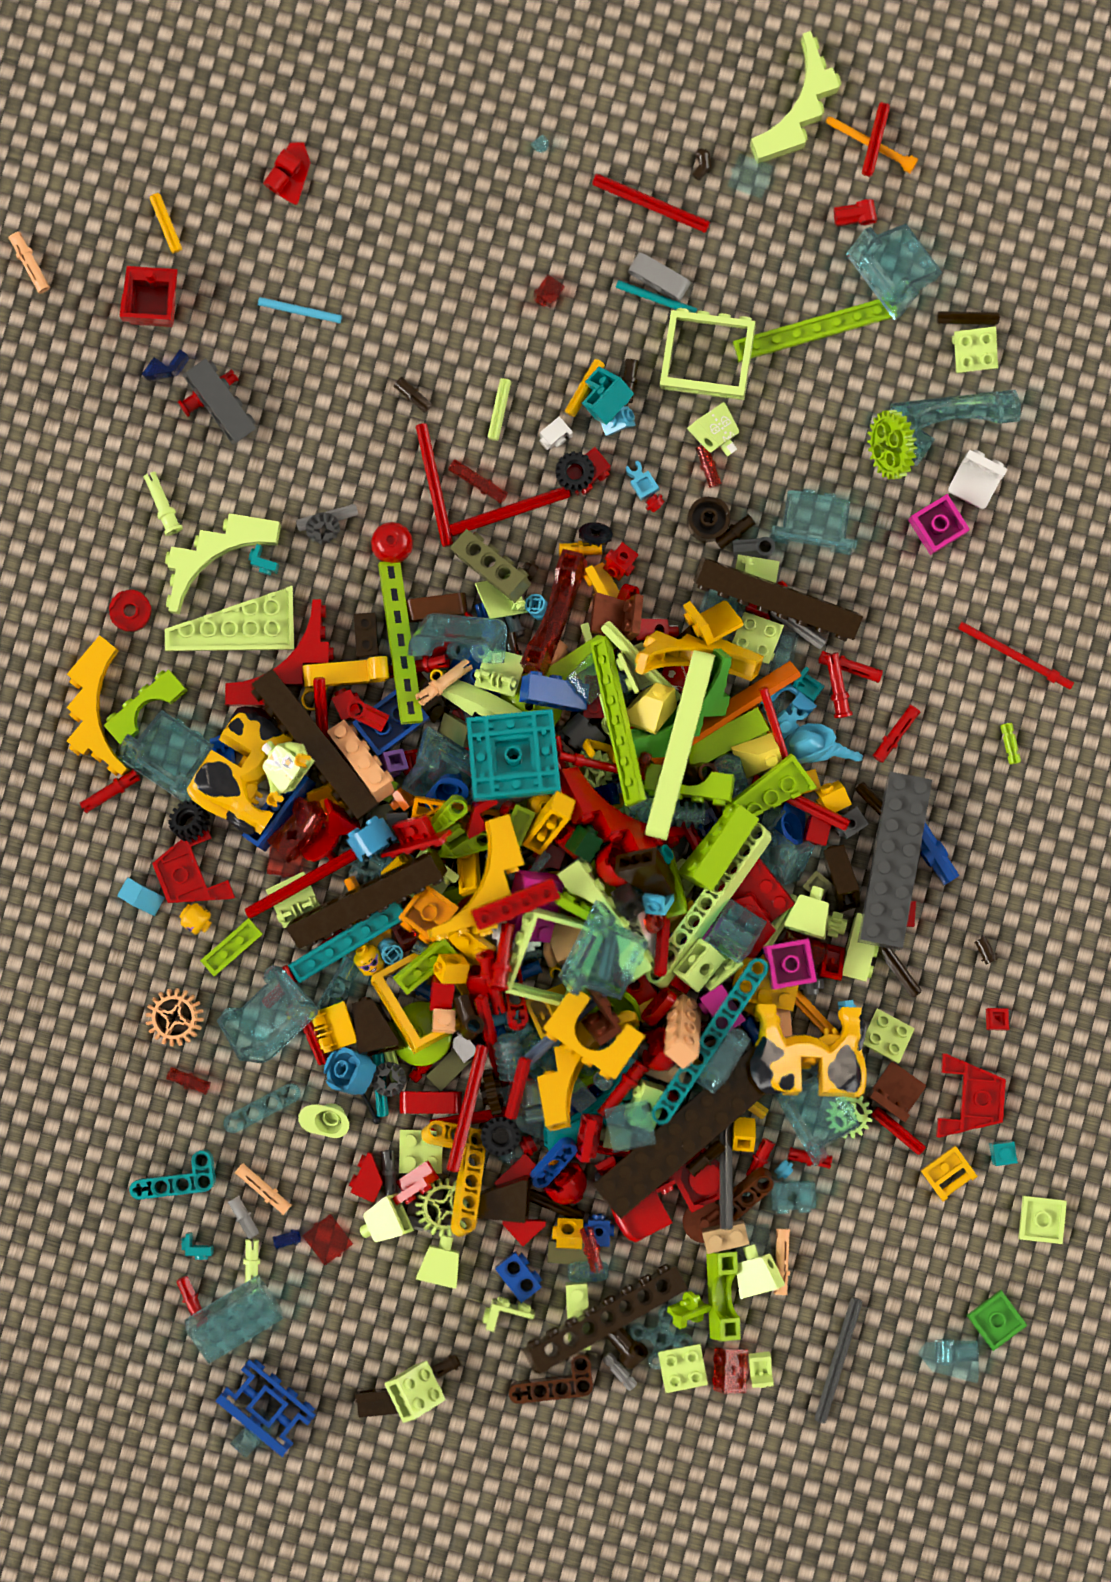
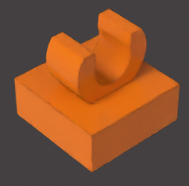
M406 784L391 794L395 799L389 804L393 811L399 807L405 811L414 804L415 796Z

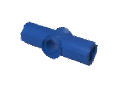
M925 822L920 854L926 864L932 867L944 886L960 875L949 860L947 850L935 838Z

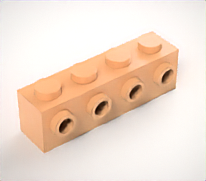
M342 720L327 731L333 745L378 803L395 792L391 783L394 781L393 777L387 770L383 771L381 769L382 763L376 755L371 756L368 752L371 750L364 739L359 740L357 737L359 733L353 724L348 725L345 720Z
M684 993L676 999L674 1005L668 1010L664 1051L682 1069L699 1057L702 1012L697 1002Z

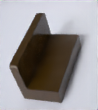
M387 1388L356 1391L355 1402L357 1403L358 1416L360 1418L399 1414Z

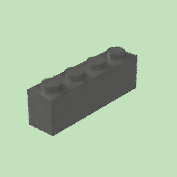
M205 358L182 376L233 445L256 429L254 426L255 420L249 413L246 414L241 408L243 406L242 402L236 395L233 397L229 391L230 386L224 378L220 379L216 373L218 370L215 364Z

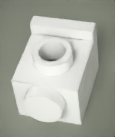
M559 416L540 432L541 439L539 441L546 450L552 449L554 446L558 448L566 441V436L569 439L573 437V432Z

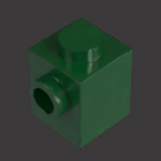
M578 824L565 847L573 854L591 862L604 840L597 836L598 831L589 825L584 828Z

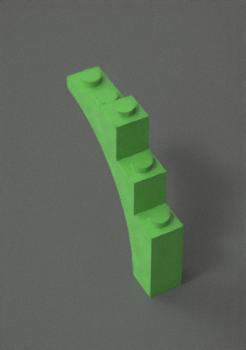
M714 649L712 653L715 655V660L695 736H700L704 717L726 716L730 696L724 690L727 685L732 657L722 649ZM678 707L656 734L638 728L631 729L637 759L666 756Z

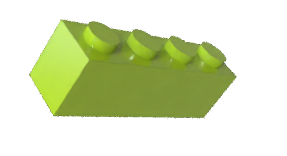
M757 707L730 721L694 744L689 754L690 764L699 762L709 763L715 759H718L720 762L730 756L728 752L732 751L731 747L767 735L770 729L759 708Z

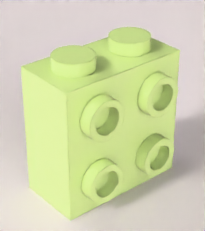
M427 1361L411 1366L384 1383L403 1423L417 1419L445 1401L442 1389L438 1385L432 1368Z

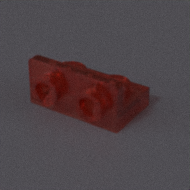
M715 1347V1354L713 1356V1390L723 1394L747 1393L748 1349Z

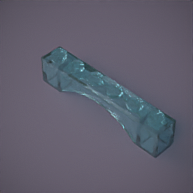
M1016 390L890 403V410H897V412H902V416H907L906 422H911L910 430H915L914 433L930 424L950 419H981L999 424L1020 421L1021 402Z

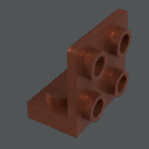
M596 592L593 597L590 632L606 636L601 631V627L607 621H611L631 642L640 634L644 596L635 594L629 600L624 601Z
M586 983L585 986L599 1010L589 1014L581 1022L601 1046L622 1032L618 1025L621 1021L614 1011L612 1012L609 1000L605 995H602L598 987L593 988L589 983Z
M890 1062L867 1096L897 1118L906 1122L910 1116L908 1112L922 1094L926 1085L896 1063Z

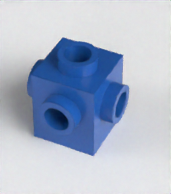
M593 1214V1217H589L588 1223H584V1236H588V1246L610 1247V1237H614V1223H610V1217H606V1214ZM597 1228H601L602 1231L599 1232V1231H596V1229H597Z

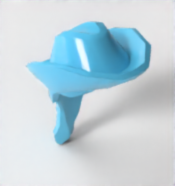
M807 723L795 729L784 741L788 755L793 754L800 764L824 761L833 756L854 761L863 760V755L859 752H854L847 747H843L840 743H836L833 729L823 724Z

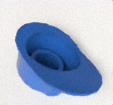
M449 773L441 776L425 797L446 801L452 795H460L467 799L469 789L460 773Z
M787 802L784 803L781 816L773 823L776 844L800 846L803 843L806 821L803 810Z

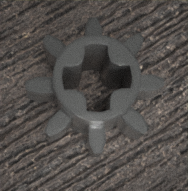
M815 973L817 982L799 985L798 989H803V995H818L819 989H824V978H818V973Z

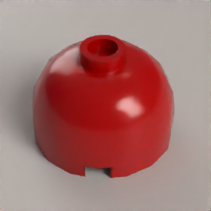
M387 522L377 527L372 534L371 547L374 555L381 562L402 563L412 553L413 539L409 530L402 524Z
M610 843L598 853L595 860L598 877L607 885L613 887L628 884L627 881L615 874V857L625 853L620 843Z
M658 1027L653 1031L647 1041L650 1044L648 1051L644 1050L642 1055L643 1065L658 1072L670 1070L676 1065L664 1053L666 1028Z
M568 1163L569 1168L561 1170L546 1188L544 1187V1191L556 1203L576 1204L583 1198L587 1188V1177L578 1163Z

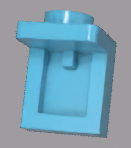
M623 406L615 415V418L607 425L601 423L605 436H610L625 428L635 426L634 413L628 406Z
M644 894L642 899L645 913L665 916L674 902V895Z

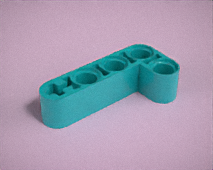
M206 1149L199 1150L193 1154L191 1161L192 1172L138 1179L130 1185V1195L140 1200L206 1192L214 1187L216 1182L213 1155ZM199 1154L206 1155L208 1159L206 1165L198 1163L197 1157ZM204 1175L210 1179L208 1187L200 1184L201 1176ZM180 1178H185L188 1181L189 1186L187 1189L179 1187L178 1181ZM158 1181H164L167 1184L165 1192L157 1189ZM139 1183L141 1184V1187H148L151 1185V1189L143 1191L142 1194L140 1193V1191H136V1187L139 1186Z

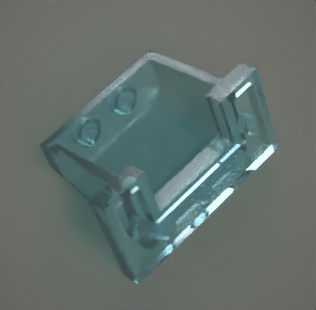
M907 224L878 235L871 227L866 228L846 254L894 320L902 316L919 294V290L937 280L942 274L940 268Z
M803 489V492L789 490L786 495L781 527L772 526L768 537L774 542L789 544L790 541L831 548L830 552L852 555L856 549L857 540L846 539L850 501L836 498L837 495L832 493L818 495L815 494L816 491L810 489Z
M161 710L138 739L127 734L123 739L118 759L182 802L187 800L190 803L192 799L188 795L187 787L209 752L213 750L214 744L203 738L198 731H193L185 726L184 722L180 719H175Z
M427 727L423 732L416 764L404 778L402 789L414 796L425 797L441 776L449 773H460L469 789V796L466 801L468 805H471L474 799L469 751L432 728Z
M598 900L595 901L558 977L569 992L578 996L584 986L621 1000L628 984L634 978L637 966L643 960V954L649 942L645 937L615 923L616 917L603 902Z
M818 1074L802 1082V1091L798 1095L774 1094L814 1166L823 1163L829 1156L825 1147L861 1126L854 1115L855 1109L852 1103L846 1101L845 1097L819 1096Z

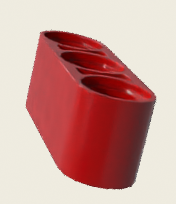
M460 1091L400 1092L399 1113L460 1114L462 1092Z

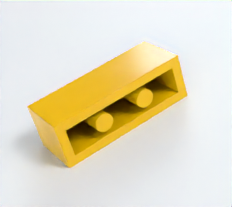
M556 791L532 821L522 845L541 855L569 821L575 800Z

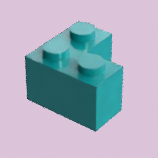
M598 366L585 381L592 392L581 404L597 421L607 425L615 418L620 409L629 402L634 393L619 376Z

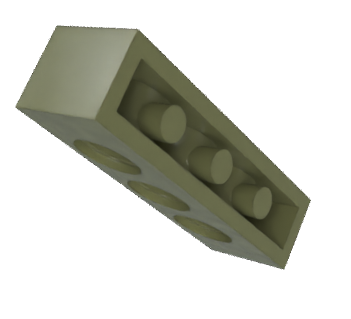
M466 529L450 547L452 552L512 602L516 603L531 586L530 581L527 579L528 573L521 567L516 569L512 566L514 564L513 561L506 555L501 557L498 554L499 550L491 543L488 546L483 543L484 538L477 532L472 534ZM480 550L479 554L474 555L476 551ZM492 562H495L492 567H489ZM510 574L508 578L503 579L505 575Z

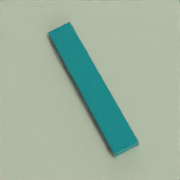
M393 902L389 904V908L380 913L375 911L365 921L357 922L288 964L297 982H303L401 922L399 916L404 910L402 904Z

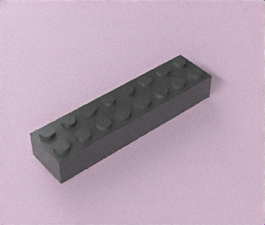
M889 772L887 775L858 943L895 950L903 948L932 779Z

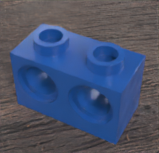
M515 1251L496 1265L495 1270L520 1303H523L542 1288L540 1283L542 1278L536 1270L532 1272L527 1266L529 1261L523 1253L518 1254ZM510 1262H517L520 1265V1269L517 1272H510L507 1268ZM530 1279L533 1283L532 1288L529 1290L523 1289L520 1285L521 1281Z

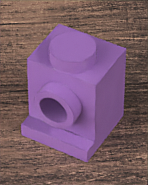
M403 749L383 752L378 758L382 763L381 769L383 771L387 770L392 777H397L401 775L402 771L409 769Z

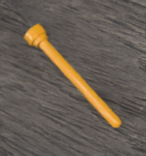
M831 116L826 118L828 125L867 146L869 145L870 137ZM883 144L880 145L879 152L900 163V166L907 173H912L918 158L912 155L903 156Z

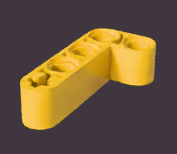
M387 656L371 657L367 660L302 666L304 688H314L313 681L315 677H324L326 687L377 683L389 679Z

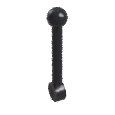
M365 1093L362 1094L361 1097L373 1117L372 1122L379 1124L381 1122L380 1117L376 1116Z

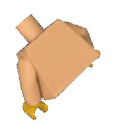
M555 922L550 943H543V955L549 967L551 978H554L553 970H559L562 975L561 965L579 956L588 932L587 930Z

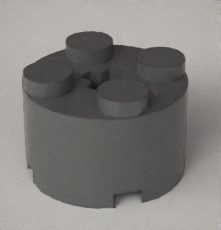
M578 712L557 734L561 736L562 741L570 745L569 747L574 753L581 754V751L585 752L582 744L586 738L603 743L608 742L604 734L596 726L591 725L589 720Z

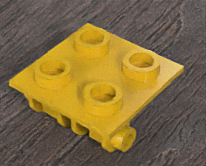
M345 1001L311 1012L312 1017L310 1018L314 1027L318 1026L314 1031L320 1032V1035L316 1037H321L318 1040L321 1046L320 1049L324 1053L357 1043L356 1034Z

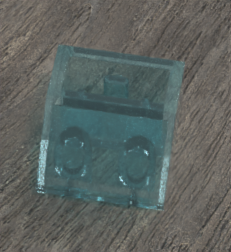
M730 899L712 925L704 941L738 964H741L751 952L767 922Z

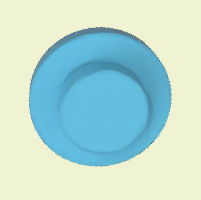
M786 1159L782 1161L774 1170L777 1174L776 1177L778 1179L781 1177L786 1179L793 1172L791 1168L793 1163L788 1162Z

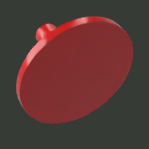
M326 827L320 829L305 843L302 850L303 857L307 861L313 862L326 857L329 860L336 858L337 855L332 850L337 845L340 836L329 837Z

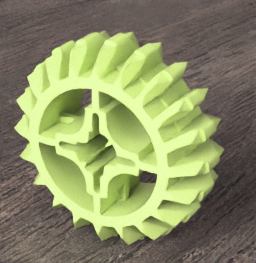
M449 1178L445 1179L444 1185H442L441 1179L436 1180L437 1186L432 1183V1189L425 1192V1196L421 1194L417 1196L418 1199L422 1200V1203H415V1207H421V1210L415 1212L416 1216L423 1215V1218L418 1222L421 1224L426 1221L427 1225L423 1229L426 1231L431 1226V1235H434L439 1230V1237L444 1236V1231H446L448 1237L452 1236L451 1225L444 1226L440 1224L446 1215L452 1216V1199L455 1194L456 1180L450 1186ZM436 1191H448L443 1200L430 1198ZM463 1199V1205L467 1208L469 1202ZM447 1201L449 1205L447 1207H449L450 1211H445L441 1215L440 1209L442 1208H439V1205ZM427 1204L436 1210L435 1221L428 1214ZM460 1220V1226L465 1229L467 1225Z

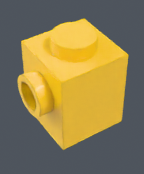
M839 780L833 783H826L819 790L815 791L818 797L815 800L816 803L835 813L852 805L845 787Z
M738 1117L733 1122L732 1151L754 1152L756 1118Z

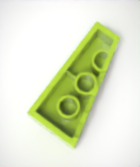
M731 803L728 805L719 820L678 870V873L696 887L712 891L759 821V818L740 804Z

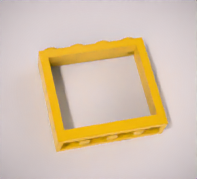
M433 943L375 973L370 981L414 1054L452 1033L432 1032L420 1039L386 983L385 978L402 970ZM466 983L455 984L461 995L469 994ZM458 1018L455 1019V1031H457L461 1026Z

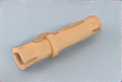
M21 232L13 233L8 239L17 252L16 257L23 263L38 294L48 291L50 285L32 255V249L27 246Z
M463 659L437 680L430 681L429 686L415 695L417 700L422 698L418 702L424 706L436 695L440 696L443 694V690L473 669L471 664L466 666L470 662L467 659Z
M244 1163L235 1171L234 1174L238 1175L265 1199L264 1202L270 1203L282 1215L292 1206L291 1203L278 1194L276 1188H271Z
M778 1228L776 1229L775 1264L785 1286L774 1290V1294L788 1295L790 1229Z

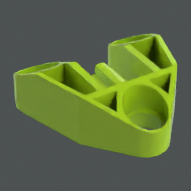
M460 795L449 797L431 820L436 833L445 829H450L452 832L446 838L447 842L442 844L439 850H436L441 858L457 859L488 849V842H482L477 839L480 835L487 836L486 830L469 839L462 823H459V821L455 823V821L467 813L468 808L466 799ZM460 802L463 804L464 809H455L452 805Z

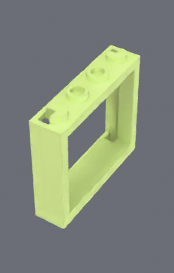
M677 308L676 311L671 310L660 388L663 390L744 400L756 327L755 321L746 316H740L737 319L722 313L714 316L706 311L691 313L688 309ZM677 320L747 329L739 387L668 377Z
M541 908L524 913L522 926L515 935V946L510 955L509 965L511 966V972L508 974L507 981L509 989L505 992L559 1006L573 985L584 991L606 931L586 920ZM537 918L588 931L564 995L514 982Z

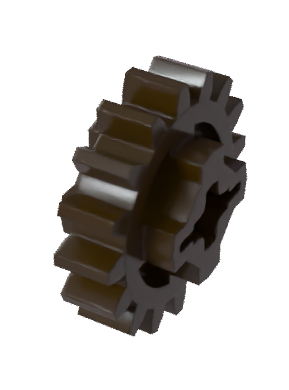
M492 1068L486 1069L482 1075L484 1082L480 1083L483 1105L490 1106L492 1116L502 1114L500 1102L505 1101L500 1078L494 1079Z

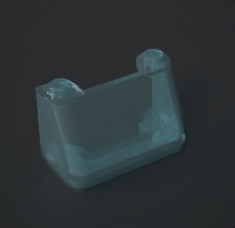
M431 613L425 616L410 639L408 655L432 656L433 650L443 646L445 641L472 644L471 653L477 662L489 664L504 663L507 626L499 619Z
M272 965L265 970L263 980L267 984L242 1008H227L216 1020L240 1061L254 1063L269 1061L319 1012L315 1003L279 966Z

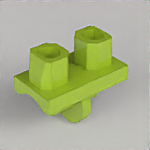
M692 1291L685 1292L683 1300L667 1308V1312L673 1316V1324L679 1329L687 1327V1320L689 1319L696 1323L703 1321L704 1314L711 1311V1305L705 1304L698 1294L695 1295Z

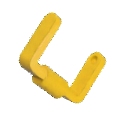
M585 739L582 747L589 757H594V749L606 752L612 762L616 764L611 745Z

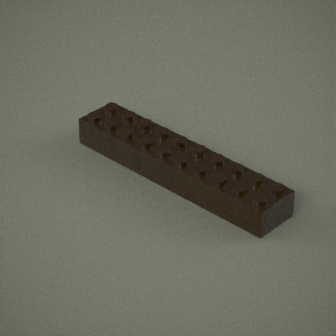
M756 1044L675 1112L667 1123L661 1124L592 1184L594 1189L620 1219L765 1095L756 1085L750 1072V1062L755 1052Z

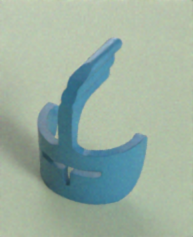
M790 684L770 696L772 702H774L783 691H790L795 694L796 698L785 710L787 713L791 711L793 705L798 709L797 713H801L804 710L809 715L817 706Z

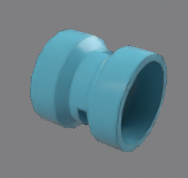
M532 594L526 599L525 608L535 619L544 620L550 615L551 606L540 594Z
M386 938L378 944L377 948L381 952V957L385 963L392 965L402 960L403 950L395 940Z

